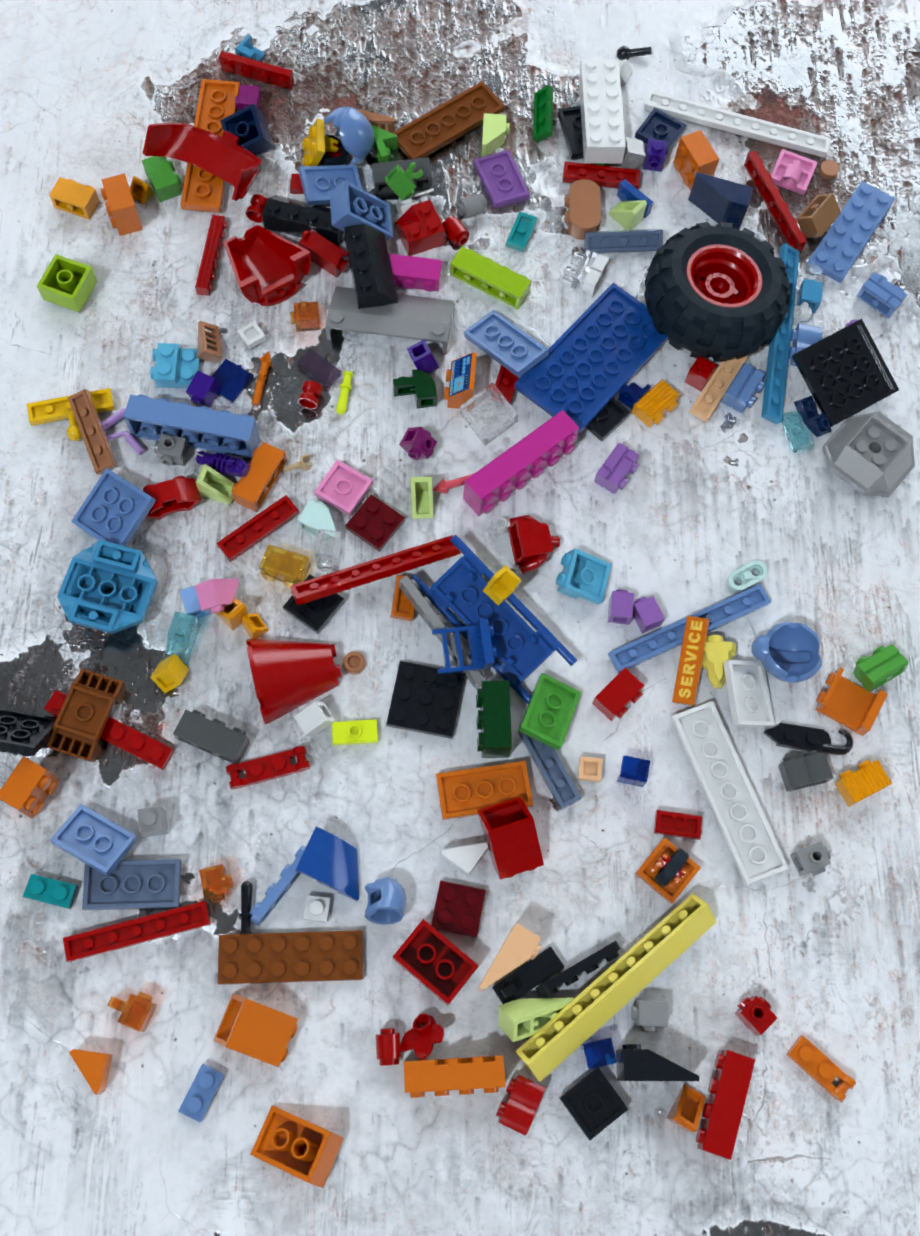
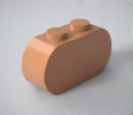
M587 179L577 180L570 185L568 195L564 196V207H567V211L564 213V223L568 224V233L572 237L584 240V232L599 231L601 223L600 187L595 182Z

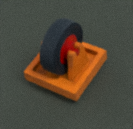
M664 837L635 875L670 904H673L701 867L692 861L683 849H678Z

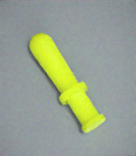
M350 371L343 372V382L339 386L341 391L336 406V412L339 415H343L346 412L349 391L352 390L350 384L354 374Z

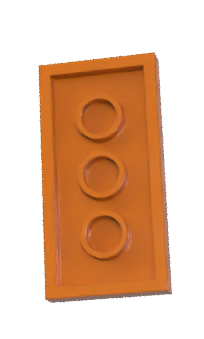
M526 761L436 774L442 820L478 815L477 810L519 796H521L527 808L533 807Z

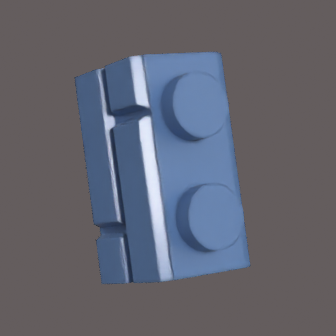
M876 272L865 282L857 294L858 298L887 318L892 316L907 296L901 287L893 285L885 276L879 275Z
M743 363L725 392L722 403L733 407L734 410L743 413L746 407L750 409L756 399L753 396L754 393H760L765 384L762 381L765 373L757 368L754 369L753 366L747 363Z

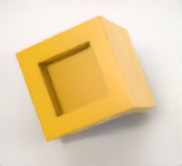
M505 565L493 575L483 589V592L499 606L511 596L520 584L521 579Z
M174 653L157 665L150 678L164 693H167L181 685L189 668Z

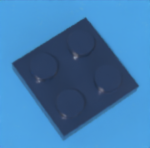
M654 108L636 131L634 138L643 141L645 144L648 143V139L667 141V155L684 133L687 125Z

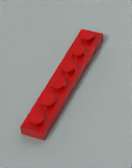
M756 151L749 152L744 163L748 174L788 245L801 253L807 242L805 234L798 227L797 220L790 213L788 204L781 197L780 191L773 183L770 173L765 169L762 159Z
M55 690L44 710L58 717L67 695ZM111 717L108 718L100 737L103 741L161 770H164L174 753V749Z
M202 901L64 937L66 961L73 962L210 926L207 902Z

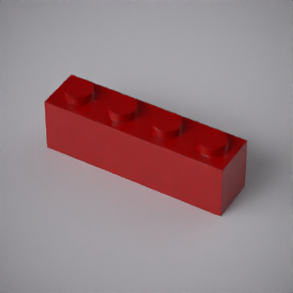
M722 1050L721 1054H717L714 1067L717 1068L715 1078H711L708 1092L711 1093L709 1103L706 1102L702 1111V1117L705 1118L703 1127H699L696 1134L697 1149L725 1159H732L755 1059L729 1050Z

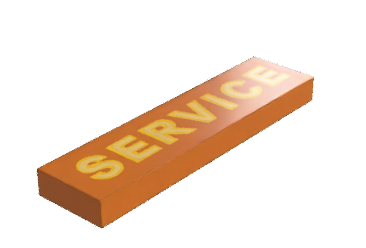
M687 616L672 699L673 703L695 706L710 622L707 618Z

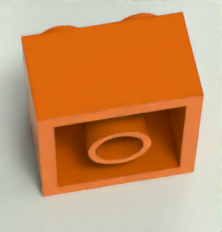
M699 130L680 138L673 164L674 168L682 176L684 184L691 191L697 172L714 176L719 157L703 132Z
M125 173L101 179L104 188L100 190L113 229L117 228L120 236L143 230Z
M23 756L0 789V800L33 819L35 815L42 811L44 801L48 795H52L55 792L59 779L47 769Z

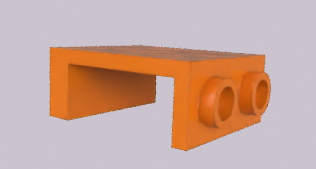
M839 668L835 673L831 672L825 681L827 687L825 691L821 690L817 696L816 702H818L815 710L857 734L864 736L871 730L888 693L882 690L875 694L868 692L866 689L842 677L844 669Z

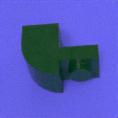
M412 370V377L393 379L394 397L414 394L417 409L437 406L436 385L428 373L421 370Z

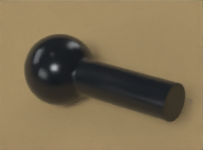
M621 46L617 50L616 55L620 60H628L634 56L651 55L652 50L651 47L629 49L627 46Z

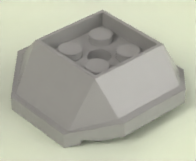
M880 412L847 418L822 447L829 470L863 496L889 498L915 467L913 436Z

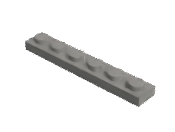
M407 575L400 579L398 587L431 631L446 628V622L439 613L436 615L433 611L431 601L426 596L423 597L418 591L420 588L414 579L410 580ZM447 633L449 655L458 665L454 633ZM441 634L435 635L442 644ZM464 648L462 649L464 666L471 665L470 653ZM482 669L463 672L476 690L481 687L482 681H486L484 679L486 676Z

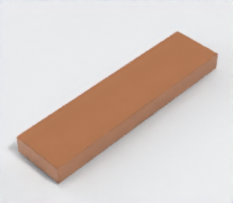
M84 389L68 397L95 473L101 475L106 468L111 470L117 467L89 390Z

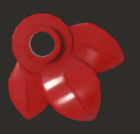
M420 1014L413 1021V1028L405 1033L401 1041L400 1051L406 1052L414 1049L415 1055L419 1060L427 1058L431 1054L434 1044L443 1041L444 1030L442 1026L436 1024L433 1016Z

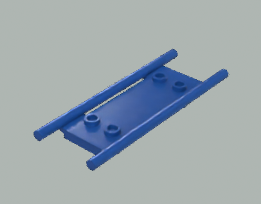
M454 535L450 541L464 556L450 567L430 589L416 574L410 580L414 579L420 588L419 591L431 601L434 607L454 627L465 625L448 609L449 607L467 626L476 625L480 619H488L489 625L493 626L494 638L491 639L492 647L496 648L497 657L503 662L501 664L498 660H495L492 667L505 681H509V685L528 704L532 695L521 683L555 650L570 666L575 664L577 659L513 593L507 600L537 630L536 632L506 601L498 606L483 592L488 583L481 576L484 575L490 581L495 574L457 535ZM467 631L459 632L468 641Z

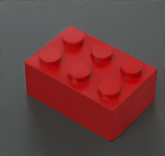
M424 919L392 957L396 963L447 1006L479 967L478 964Z

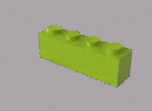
M464 246L460 248L450 263L451 276L516 309L520 308L530 292L531 280L526 276L519 275L508 267L501 266L492 259L485 258Z

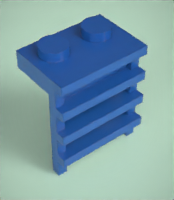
M480 619L476 625L432 630V635L441 634L445 668L437 669V674L461 673L481 669L488 670L493 666L494 661L497 660V651L495 647H492L491 639L494 638L493 626L489 625L488 619ZM467 631L471 665L464 666L459 632ZM447 633H454L458 667H451Z

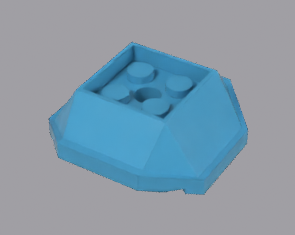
M98 540L91 547L81 551L72 558L57 598L70 623L114 634L144 622L158 581L142 551ZM114 588L110 594H104L107 589Z

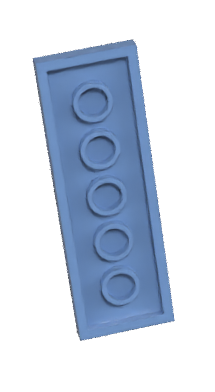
M861 181L810 257L807 265L841 283L893 204L895 198Z

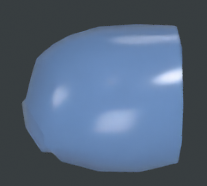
M386 877L377 879L374 883H369L365 886V890L368 893V904L365 910L366 919L382 925L394 924L402 920L406 909V895L402 884L396 879Z

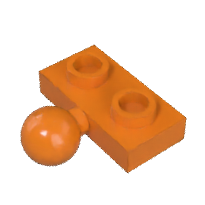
M397 574L390 618L412 621L414 607L398 587L399 580L404 575Z

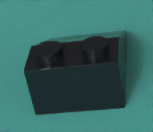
M641 1044L622 1045L621 1050H616L617 1081H699L697 1074L649 1049H641Z

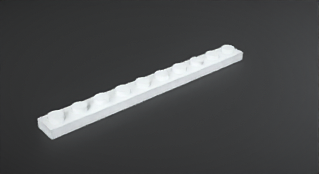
M649 90L644 110L652 111L654 108H657L674 118L823 158L827 155L831 138L652 90Z

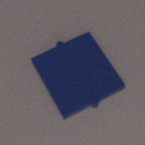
M225 359L211 377H214L221 385L217 396H222L234 403L253 379L254 375L243 369L241 365H236Z

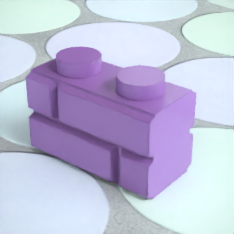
M618 443L596 473L595 483L604 487L612 494H615L618 489L623 490L629 480L627 479L629 473L633 475L640 465L637 463L639 454Z

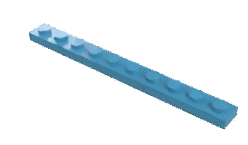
M787 243L780 246L779 258H782L786 266L785 270L790 284V302L781 326L775 336L769 341L761 417L774 424L781 423L783 417L800 251Z

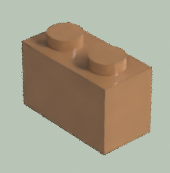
M817 194L796 218L806 238L821 237L841 213L834 194Z

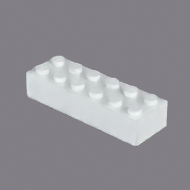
M581 59L579 91L584 163L622 164L626 146L619 59Z

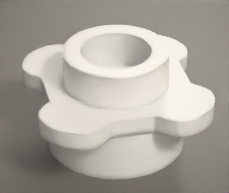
M803 302L800 306H794V324L798 325L800 322H808L810 320L812 310L807 302Z

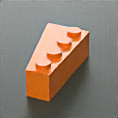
M504 1055L404 1061L405 1093H410V1098L425 1097V1092L434 1091L435 1096L449 1095V1090H459V1095L474 1094V1089L483 1088L484 1093L499 1092L498 1088L506 1087Z

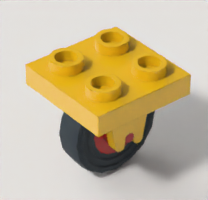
M317 118L314 125L310 126L307 138H304L302 142V149L304 150L302 165L318 166L319 163L323 166L343 165L347 160L348 152L344 149L338 137L325 135L324 120Z

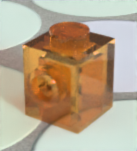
M303 301L293 303L294 312H290L291 324L296 325V332L321 330L318 302Z
M223 864L199 870L204 898L207 901L211 900V903H217L226 900L225 896L231 895L230 889L233 888L231 874L227 875L226 867Z

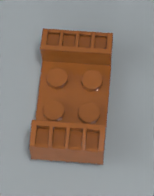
M81 668L75 682L69 689L54 723L47 748L89 762H96L102 749L98 742L114 704H121L126 691L124 681Z

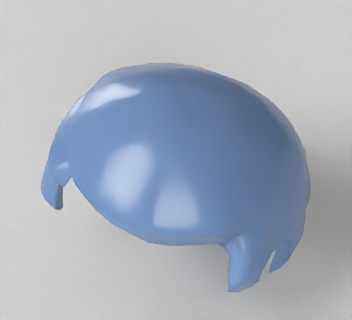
M339 107L333 110L324 119V125L328 122H333V127L338 128L336 136H340L344 149L349 154L355 156V159L350 164H357L365 159L373 148V128L367 118L353 107Z

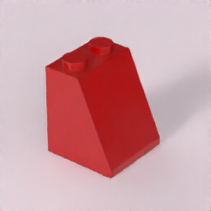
M521 796L477 810L493 866L500 880L511 878L516 874L531 871L544 865L534 818Z

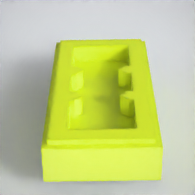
M377 719L333 722V746L378 743Z

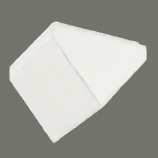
M624 59L619 62L620 83L626 85L633 70L628 61Z

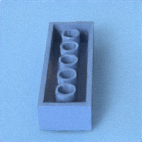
M130 394L123 416L130 433L134 437L159 441L161 434L186 438L190 448L252 459L253 452L257 448L260 439L256 420L250 415L232 414L226 410L216 411L205 406L195 407L184 402L174 403L163 398L153 399L142 394L138 396Z

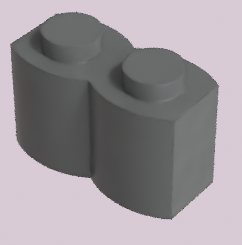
M817 750L807 752L801 758H797L796 755L783 758L784 762L778 766L787 792L820 785L833 779L825 752L818 753Z

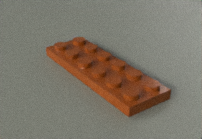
M481 81L392 134L398 137V147L409 160L425 158L483 124L484 113L500 114L504 112L505 105Z
M362 930L219 935L218 985L363 980Z

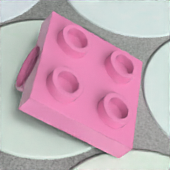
M782 149L771 174L772 181L779 187L804 195L818 162Z

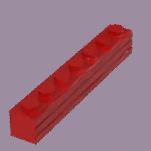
M212 214L195 285L198 295L209 296L210 291L213 290L212 282L215 281V270L218 269L217 261L220 259V249L222 250L223 247L222 239L225 238L224 230L227 229L225 216Z

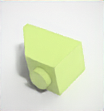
M484 113L481 157L488 156L505 143V135H509L510 123H506L507 115Z

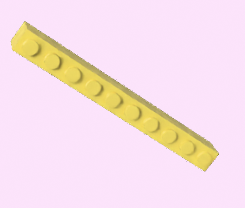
M692 893L515 1051L526 1068L539 1082L717 922L708 904Z

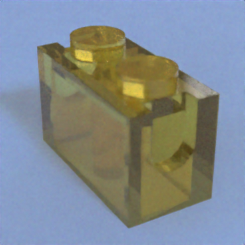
M268 544L259 569L262 570L261 575H263V578L269 581L278 580L290 587L305 580L311 564L307 556Z

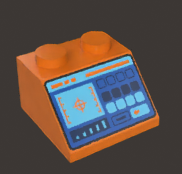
M470 353L451 361V369L446 371V382H449V387H445L444 400H448L447 408L472 410L477 353Z

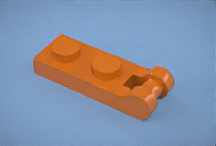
M800 1036L786 1054L841 1103L846 1098L845 1093L848 1089H853L856 1085L853 1078L845 1074L804 1036ZM835 1077L841 1081L837 1088L832 1084Z

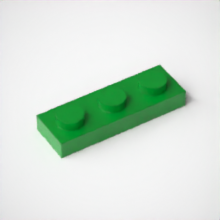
M550 85L534 93L533 139L537 143L553 135V88Z

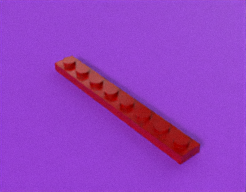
M451 535L291 585L290 589L297 605H301L461 554V552L450 541L453 537Z

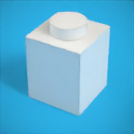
M315 701L294 716L297 721L298 730L305 736H315L335 722L324 702Z

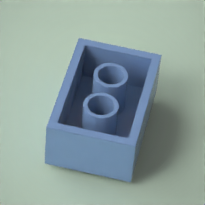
M346 180L330 192L333 227L344 232V227L365 224L384 233L386 241L393 237L389 203Z

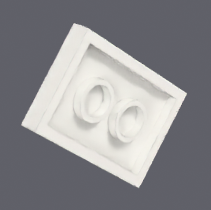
M739 660L723 662L733 727L770 728L775 726L766 672L762 662Z

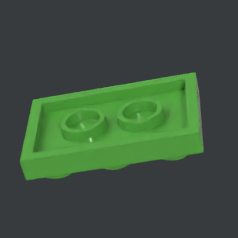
M541 673L518 731L559 750L563 745L581 692Z

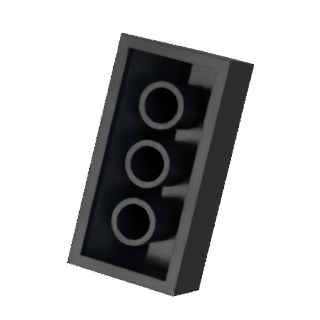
M274 195L267 199L262 212L264 228L302 238L305 230L309 231L312 229L338 247L344 235L343 231L332 226L331 208L307 205L303 201Z
M365 224L344 227L345 243L358 309L398 303L385 234Z

